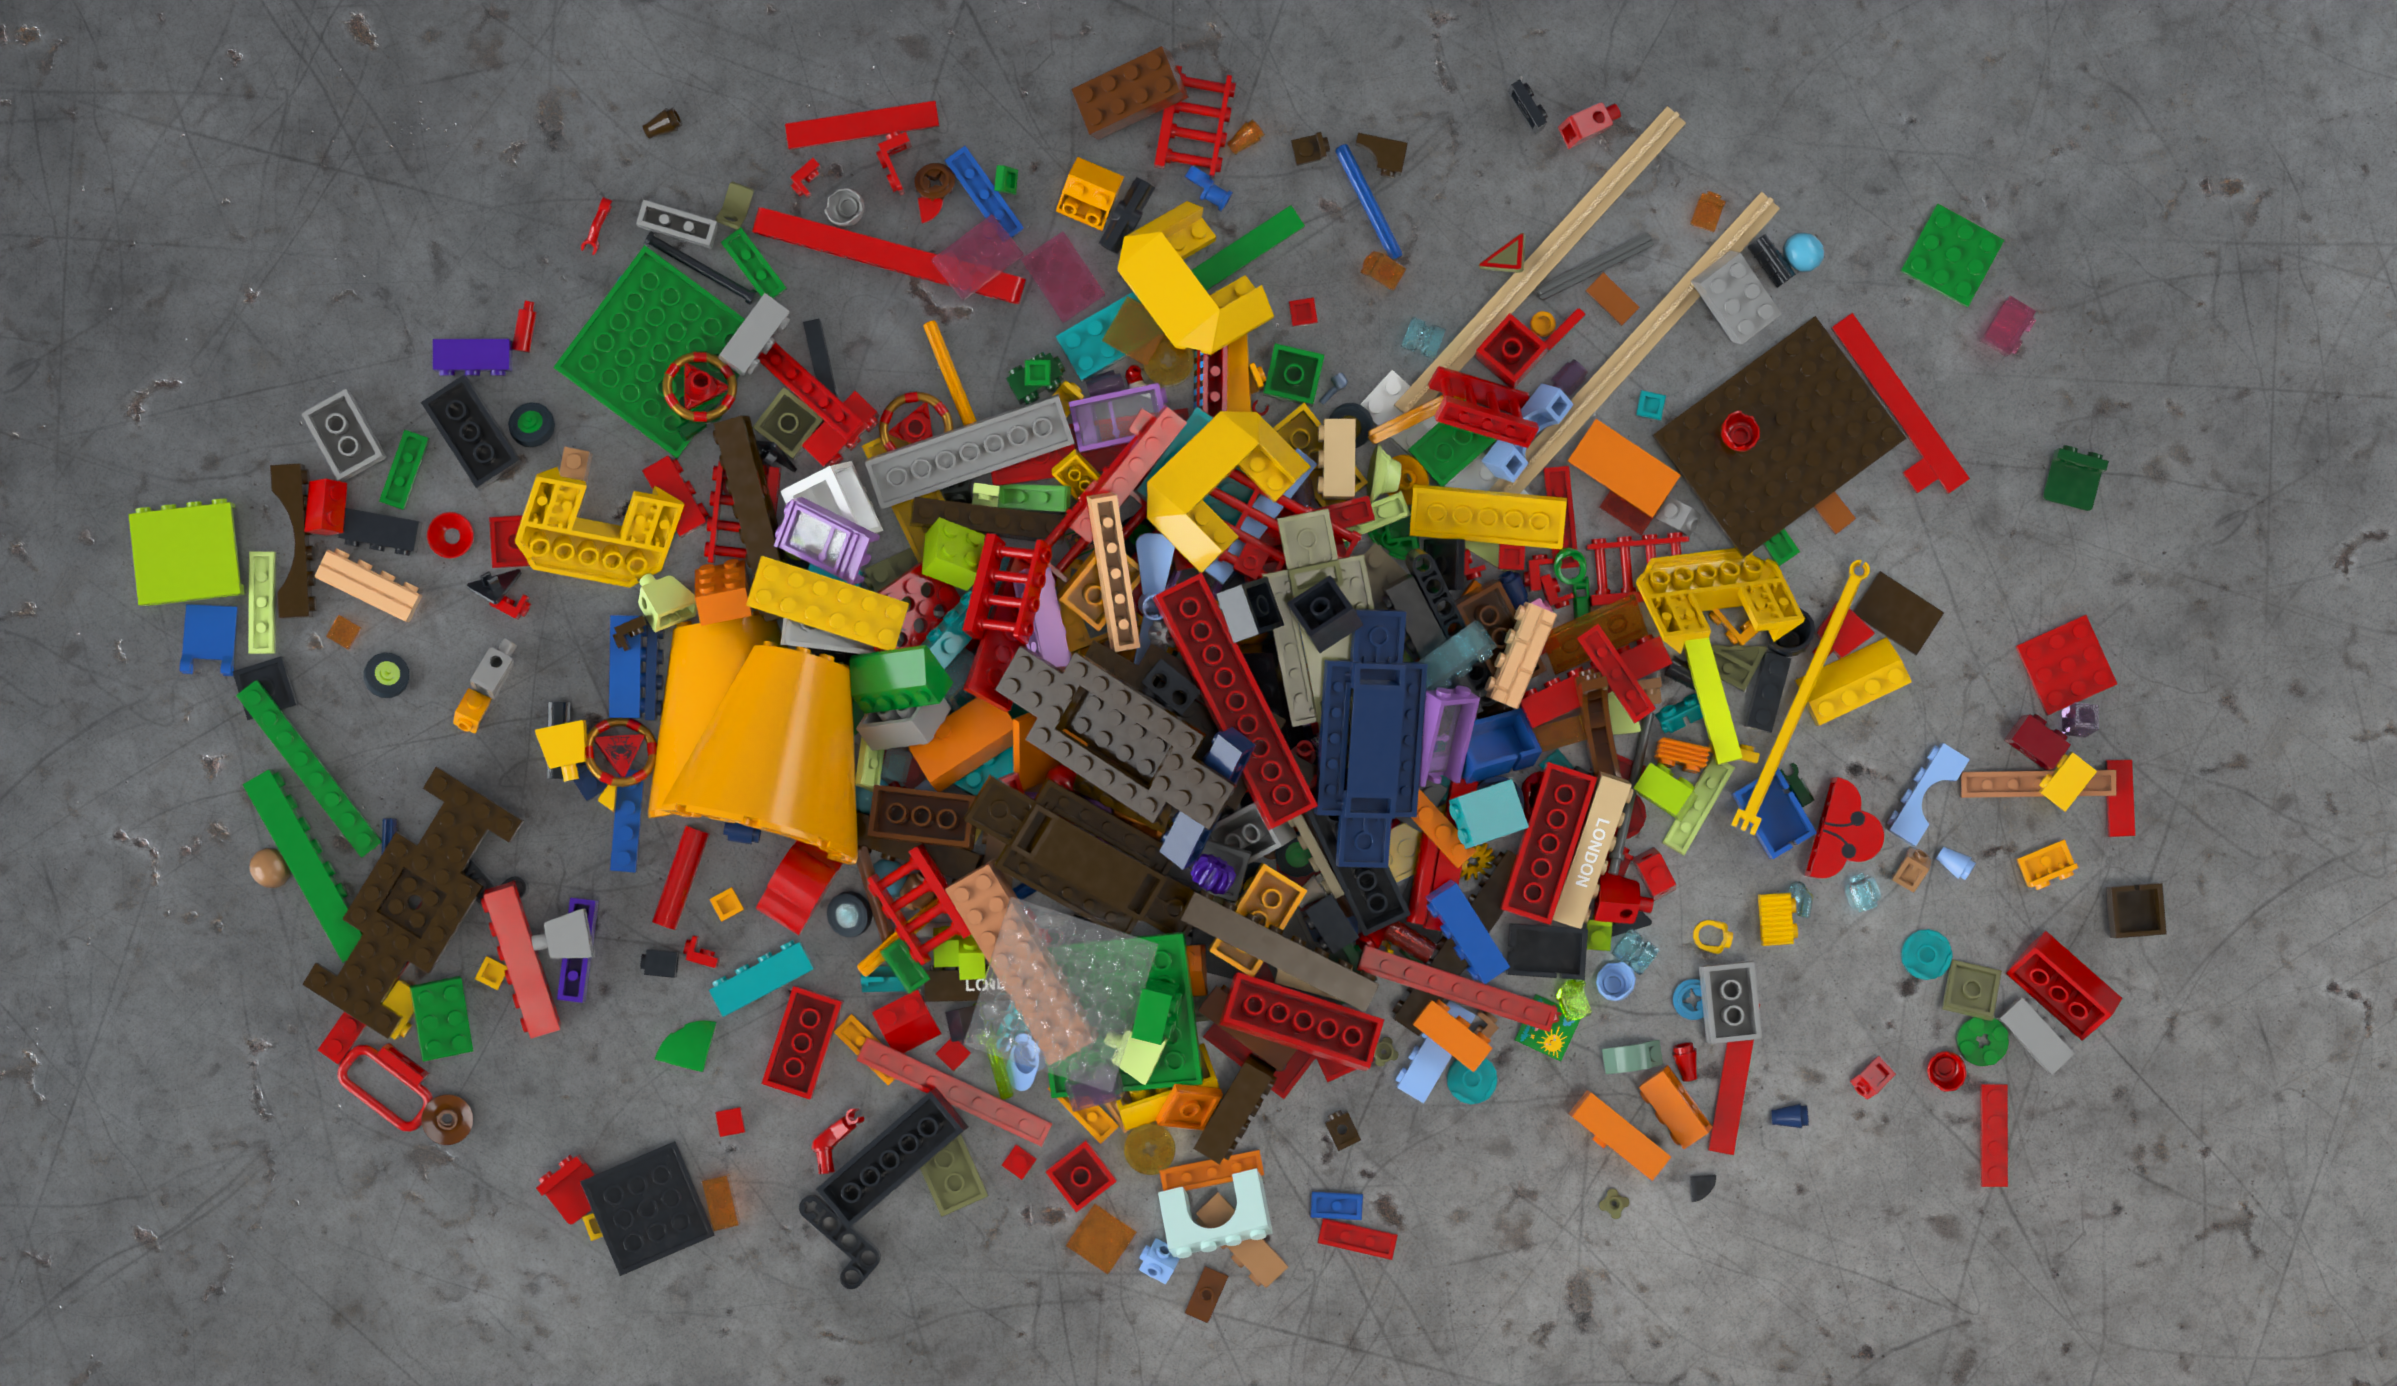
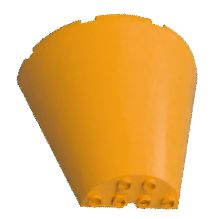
M754 611L752 616L701 626V622L692 624L691 621L676 624L677 628H674L672 632L656 761L648 806L649 818L674 815L661 811L662 803L755 645H763L764 641L778 644L781 648H789L788 645H781L782 631L777 621L765 622V618L761 617L760 612Z
M764 641L763 645H755L662 803L661 811L682 817L700 818L706 816L713 820L739 823L818 846L828 853L827 859L847 865H855L858 858L853 704L849 666L834 662L835 658L830 655L820 654L819 657L810 654L811 650L803 647L786 649L769 641Z

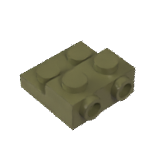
M911 547L866 568V575L863 577H865L864 581L868 589L874 588L877 593L917 565L918 561ZM924 583L921 586V594L924 597H928L931 587L928 583ZM904 597L902 599V601L909 603V605H911V601L908 597Z

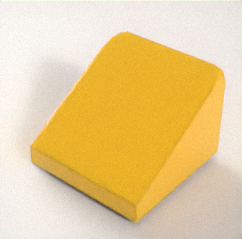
M608 785L598 798L600 803L615 812L617 787Z

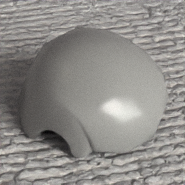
M850 188L838 189L828 197L827 206L824 211L832 223L841 227L853 226L859 222L864 214V200L855 190Z

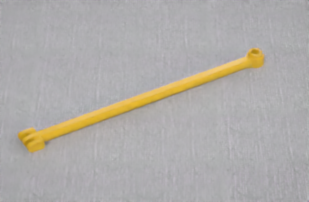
M1856 560L1850 565L1849 579L1745 810L1738 808L1731 823L1732 826L1736 827L1739 819H1744L1741 830L1745 831L1749 822L1753 823L1750 834L1755 835L1762 820L1756 815L1860 583L1869 575L1870 567L1867 562L1861 567L1863 574L1860 576L1854 573V569L1860 567L1862 560Z

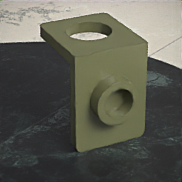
M730 182L723 207L716 216L715 221L738 230L746 220L754 190L736 182ZM724 217L732 218L735 220V222L729 221Z

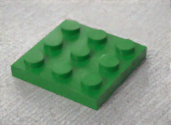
M1936 204L1900 271L1957 303L1969 307L2004 239L1944 206Z

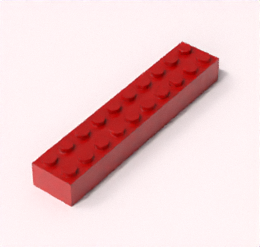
M1200 573L1155 595L1153 600L1197 688L1201 691L1200 695L1218 731L1223 732L1233 727L1256 745L1241 777L1267 829L1271 830L1317 807L1318 805L1237 642L1234 643L1226 620L1203 574Z

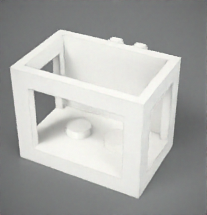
M852 461L829 466L780 491L786 505L791 499L803 497L876 534L883 531L873 509L874 505L869 500L866 494L867 490L863 487ZM801 512L796 526L805 547L820 554L824 549L832 526ZM838 529L835 530L827 551V557L840 552L846 533Z

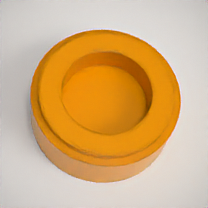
M1546 311L1536 313L1530 321V329L1538 337L1551 335L1556 327L1555 318Z

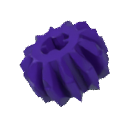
M1202 854L1194 863L1190 873L1193 881L1198 883L1199 887H1203L1206 891H1211L1216 895H1224L1232 886L1236 877L1234 868L1228 865L1227 861H1223L1220 857H1215L1213 854Z

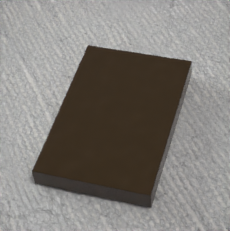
M1881 571L1878 572L1853 611L1863 622L1915 656L1919 653L1944 614L1943 611Z

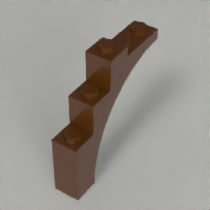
M1594 669L1579 672V677H1575L1574 683L1581 708L1580 717L1587 742L1585 746L1592 776L1598 777L1599 771L1622 778L1610 720L1606 676L1602 677L1601 672L1594 673Z

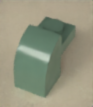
M1660 1040L1602 1049L1606 1074L1632 1072L1663 1065Z

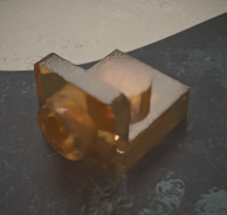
M1707 191V194L1702 193L1699 196L1690 225L1714 233L1726 201L1721 200L1722 196L1711 191Z
M1373 251L1365 258L1361 273L1373 278L1389 290L1394 291L1406 268L1385 254Z

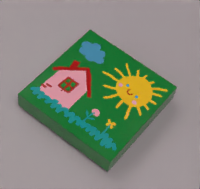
M1535 994L1533 1000L1558 1008L1551 1030L1548 1032L1522 1023L1514 1040L1561 1062L1582 1015Z

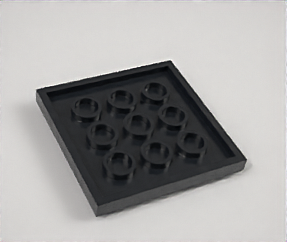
M675 1141L580 1181L619 1276L715 1236Z

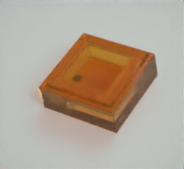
M338 615L326 637L349 650L362 628L345 617Z

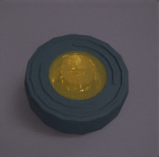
M1344 403L1336 407L1329 419H1356L1355 448L1364 445L1368 441V431L1374 428L1373 418L1369 411L1356 403Z

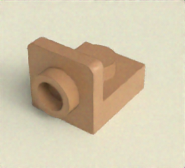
M1661 677L1638 680V683L1653 704H1660L1662 702L1660 692L1662 687Z
M1910 847L1906 857L1894 873L1892 880L1914 893L1930 870L1932 860L1924 851L1920 849L1915 850Z
M1478 1010L1475 1014L1486 1025L1484 1027L1479 1025L1473 1033L1476 1035L1480 1031L1490 1038L1499 1028L1495 1024L1498 1020L1491 1013L1486 1011L1482 1013Z

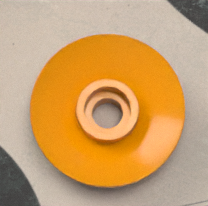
M1406 454L1397 455L1392 459L1401 463L1400 484L1396 492L1387 494L1391 496L1402 491L1407 505L1412 504L1414 484L1429 485L1428 474L1415 457ZM1407 474L1410 475L1412 481L1408 480Z

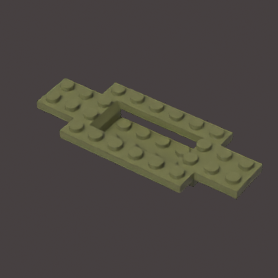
M1328 508L1277 518L1287 569L1262 574V578L1268 577L1284 622V626L1273 629V635L1291 726L1295 727L1317 722L1319 735L1325 659L1350 660L1352 633L1322 653H1319L1300 624L1298 625V621L1287 603L1293 599V596L1294 598L1331 575L1354 609H1374L1364 554L1338 559ZM1351 688L1345 769L1348 768L1354 693L1353 688Z

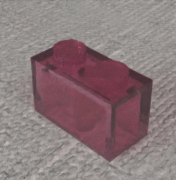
M2010 295L2005 299L1980 342L2005 357L2009 356L2011 352L2016 354L2023 343L2020 340L2023 332H2029L2036 322V319L2033 318L2036 311Z

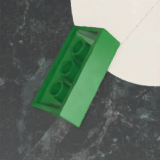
M927 645L852 655L849 659L851 695L865 714L940 704L954 683Z

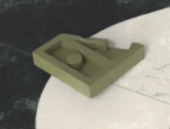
M1711 645L1720 679L1744 692L1767 647Z

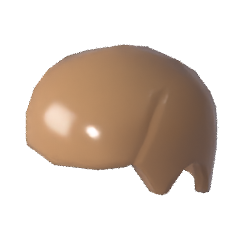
M265 848L257 851L249 864V870L254 880L267 888H278L284 885L290 877L291 870L277 849Z

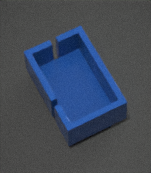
M1522 708L1474 721L1462 771L1466 784L1506 774L1511 769L1517 771L1534 766L1542 753V749Z
M1777 768L1756 815L1762 820L1755 835L1769 859H1775L1793 848L1791 843L1788 842L1792 841L1794 845H1798L1817 834L1792 791L1783 792L1784 789L1790 786L1779 768ZM1759 777L1731 793L1741 810H1745Z

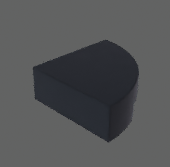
M1716 1175L1690 1176L1692 1202L1702 1200L1712 1191L1716 1183Z

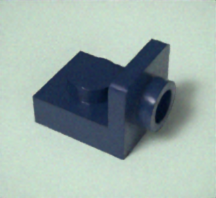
M585 762L576 764L579 779L573 781L586 801H589L603 792L608 785L599 781L589 771Z

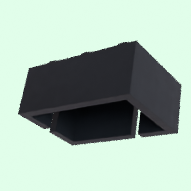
M1509 923L1508 946L1513 947V952H1507V963L1510 968L1506 970V974L1557 978V973H1560L1561 979L1585 980L1588 929Z

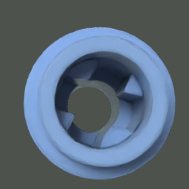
M1946 847L1942 848L1936 858L1955 877L1964 880L1967 879L1976 864L1971 860L1972 857Z

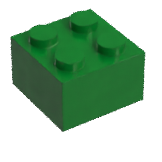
M1275 343L1263 396L1297 404L1305 403L1307 406L1313 407L1325 355Z
M1149 978L1141 991L1131 1038L1162 1045L1166 1038H1170L1177 1021L1173 1014H1175L1176 1009H1179L1182 994L1178 993L1180 985Z

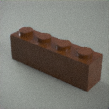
M1224 984L1221 988L1216 985L1198 1011L1281 1072L1297 1049L1219 1025L1230 989Z

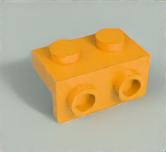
M2065 839L2016 859L2027 886H2035L2036 890L2051 885L2049 880L2059 877L2060 880L2073 876V870L2079 868L2077 863H2074Z

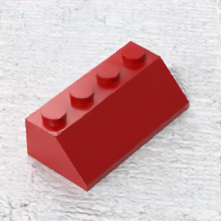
M2047 931L2033 941L2006 972L2012 980L2081 1041L2109 1019L2123 999Z

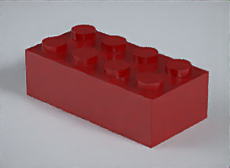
M796 985L793 986L761 1084L811 1100L844 1001Z

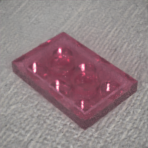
M991 214L932 259V263L962 301H964L1023 257L1024 253L993 214Z
M1063 231L1021 259L1063 324L1106 296Z

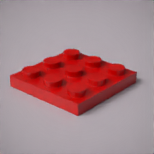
M2083 615L2015 646L2047 716L2118 684L2087 615Z

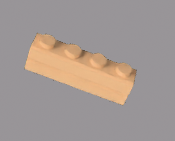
M338 548L334 552L326 551L315 574V578L409 623L422 598V595L417 593L418 587L406 581L402 586L394 582L395 576L383 570L378 574L371 570L373 565L360 559L355 563L348 559L350 554Z
M1525 602L1523 606L1520 605L1517 608L1514 616L1517 622L1514 629H1509L1504 642L1507 646L1504 653L1500 652L1496 658L1495 667H1497L1495 675L1494 677L1490 676L1486 682V697L1512 708H1519L1557 614L1529 602Z

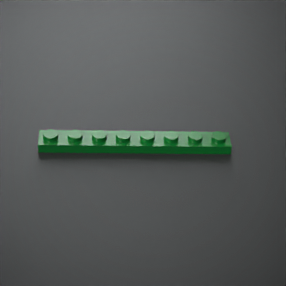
M258 679L236 695L359 856L362 858L382 843L377 833Z

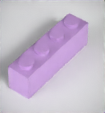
M1048 567L1045 573L1046 582L1039 598L1040 607L1035 614L1033 622L1034 631L1026 645L1028 649L1064 671L1071 660V653L1067 646L1066 629L1062 623L1061 606L1057 600L1055 579L1052 576L1051 567ZM1023 569L1019 573H1029V569ZM1013 582L1016 597L1022 598L1026 584Z

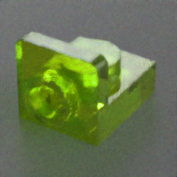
M1575 979L1566 981L1556 994L1567 1022L1592 1014V1009L1584 992V987L1587 985L1585 980L1577 982Z

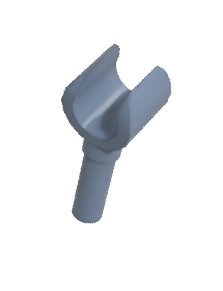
M1339 373L1331 378L1334 387L1319 400L1321 404L1324 405L1337 391L1347 386L1348 380L1343 373Z

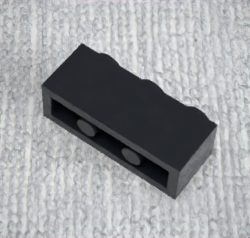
M345 508L343 533H340L338 538L345 540L344 545L359 547L360 543L370 544L369 549L384 552L385 547L395 549L394 554L410 556V552L417 553L423 523Z
M1765 652L1760 664L1744 727L1772 733L1792 658Z

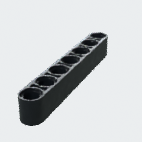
M1412 549L1406 555V566L1421 590L1475 695L1480 697V692L1485 688L1486 682L1491 675L1434 559L1421 549ZM1424 557L1423 565L1416 568V561ZM1435 579L1434 586L1431 589H1427L1428 581ZM1445 601L1444 609L1437 611L1438 604ZM1452 623H1456L1455 630L1448 633V627ZM1467 644L1466 651L1463 654H1459V648ZM1477 666V672L1469 676L1470 669ZM1485 695L1480 697L1479 702L1483 706H1491L1496 703V700Z

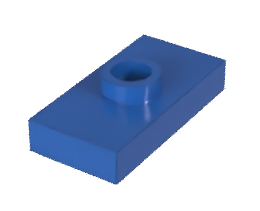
M1312 1191L1310 1217L1362 1220L1363 1194Z

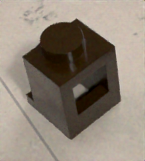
M1338 1110L1327 1116L1329 1120L1325 1124L1338 1151L1361 1141L1348 1111L1342 1113V1110ZM1339 1125H1345L1347 1127V1131L1345 1134H1339L1337 1132V1128Z

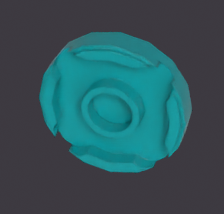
M1930 929L1918 930L1909 935L1903 943L1901 950L1902 963L1907 972L1923 980L1936 979L1945 974L1953 958L1948 939L1940 932Z
M1487 1058L1482 1061L1475 1072L1455 1059L1449 1066L1446 1076L1447 1086L1451 1094L1460 1102L1470 1105L1489 1099L1494 1093L1498 1082L1495 1067Z

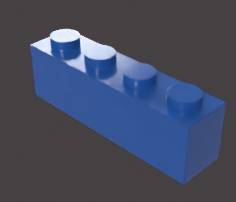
M610 615L609 718L642 719V713H645L643 688H646V672H643V662H646L647 647H643V637H647V626L643 627L644 633L631 638L629 634L625 635L631 647L629 651H624L623 647L618 648L613 638V634L616 633L614 627L639 616Z
M1449 880L1425 896L1429 902L1426 905L1427 909L1434 918L1438 917L1443 925L1440 926L1441 931L1447 939H1453L1456 944L1453 949L1461 960L1465 959L1470 967L1467 968V971L1474 981L1479 980L1486 984L1510 968L1456 882Z

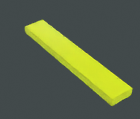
M1709 638L1687 640L1683 647L1716 765L1742 759Z

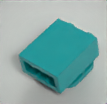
M1512 779L1449 800V811L1451 817L1455 820L1458 838L1464 844L1465 849L1529 828Z

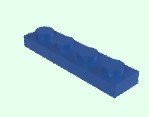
M966 146L945 159L946 164L1003 244L1024 230V227L1000 193L994 191L995 186Z
M628 770L625 777H629L639 770ZM645 779L632 786L617 787L611 871L637 872Z

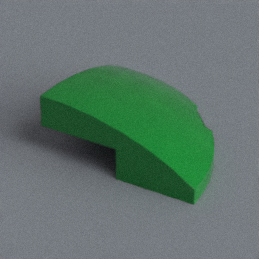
M1411 515L1368 532L1369 537L1374 543L1380 544L1389 551L1390 556L1397 559L1405 560L1410 550L1420 549L1419 536H1409Z
M706 1020L690 1022L675 1033H670L660 1045L655 1060L704 1072L717 1022Z

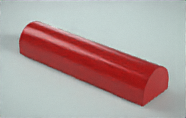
M685 825L652 919L653 923L677 930L710 835L709 833Z
M1421 831L1408 908L1411 915L1407 916L1406 922L1425 925L1428 914L1426 905L1429 904L1425 896L1430 894L1432 890L1439 848L1423 831Z

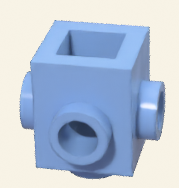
M1155 1238L1151 1247L1146 1245L1139 1257V1259L1143 1260L1139 1270L1166 1284L1180 1258L1173 1257L1168 1250L1167 1243Z

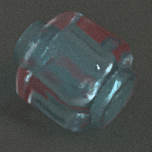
M1864 873L1850 877L1851 883L1847 884L1844 888L1850 907L1855 910L1858 909L1859 913L1877 907V902L1881 899V893L1875 878L1872 876L1865 877Z

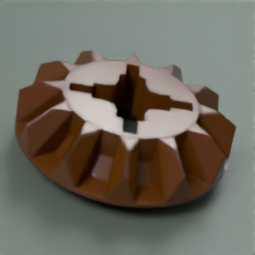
M927 164L915 176L916 191L921 194L922 198H930L932 201L937 198L943 200L948 193H952V189L955 186L954 173L944 164ZM939 179L940 185L931 187L930 180L936 181Z

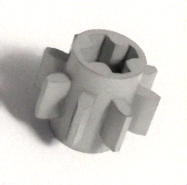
M1163 618L1160 622L1153 621V625L1148 631L1150 644L1152 643L1164 651H1167L1168 647L1175 648V642Z

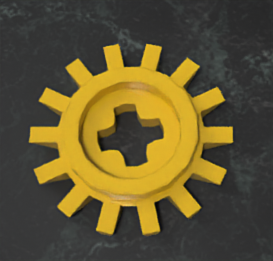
M1485 842L1482 846L1480 844L1473 846L1476 852L1471 857L1476 858L1478 856L1476 859L1477 864H1469L1467 866L1469 861L1464 862L1460 878L1465 875L1464 880L1468 881L1473 874L1474 879L1477 880V872L1484 875L1486 872L1483 868H1492V864L1487 862L1495 860V857L1489 856L1493 849L1486 850L1488 843Z

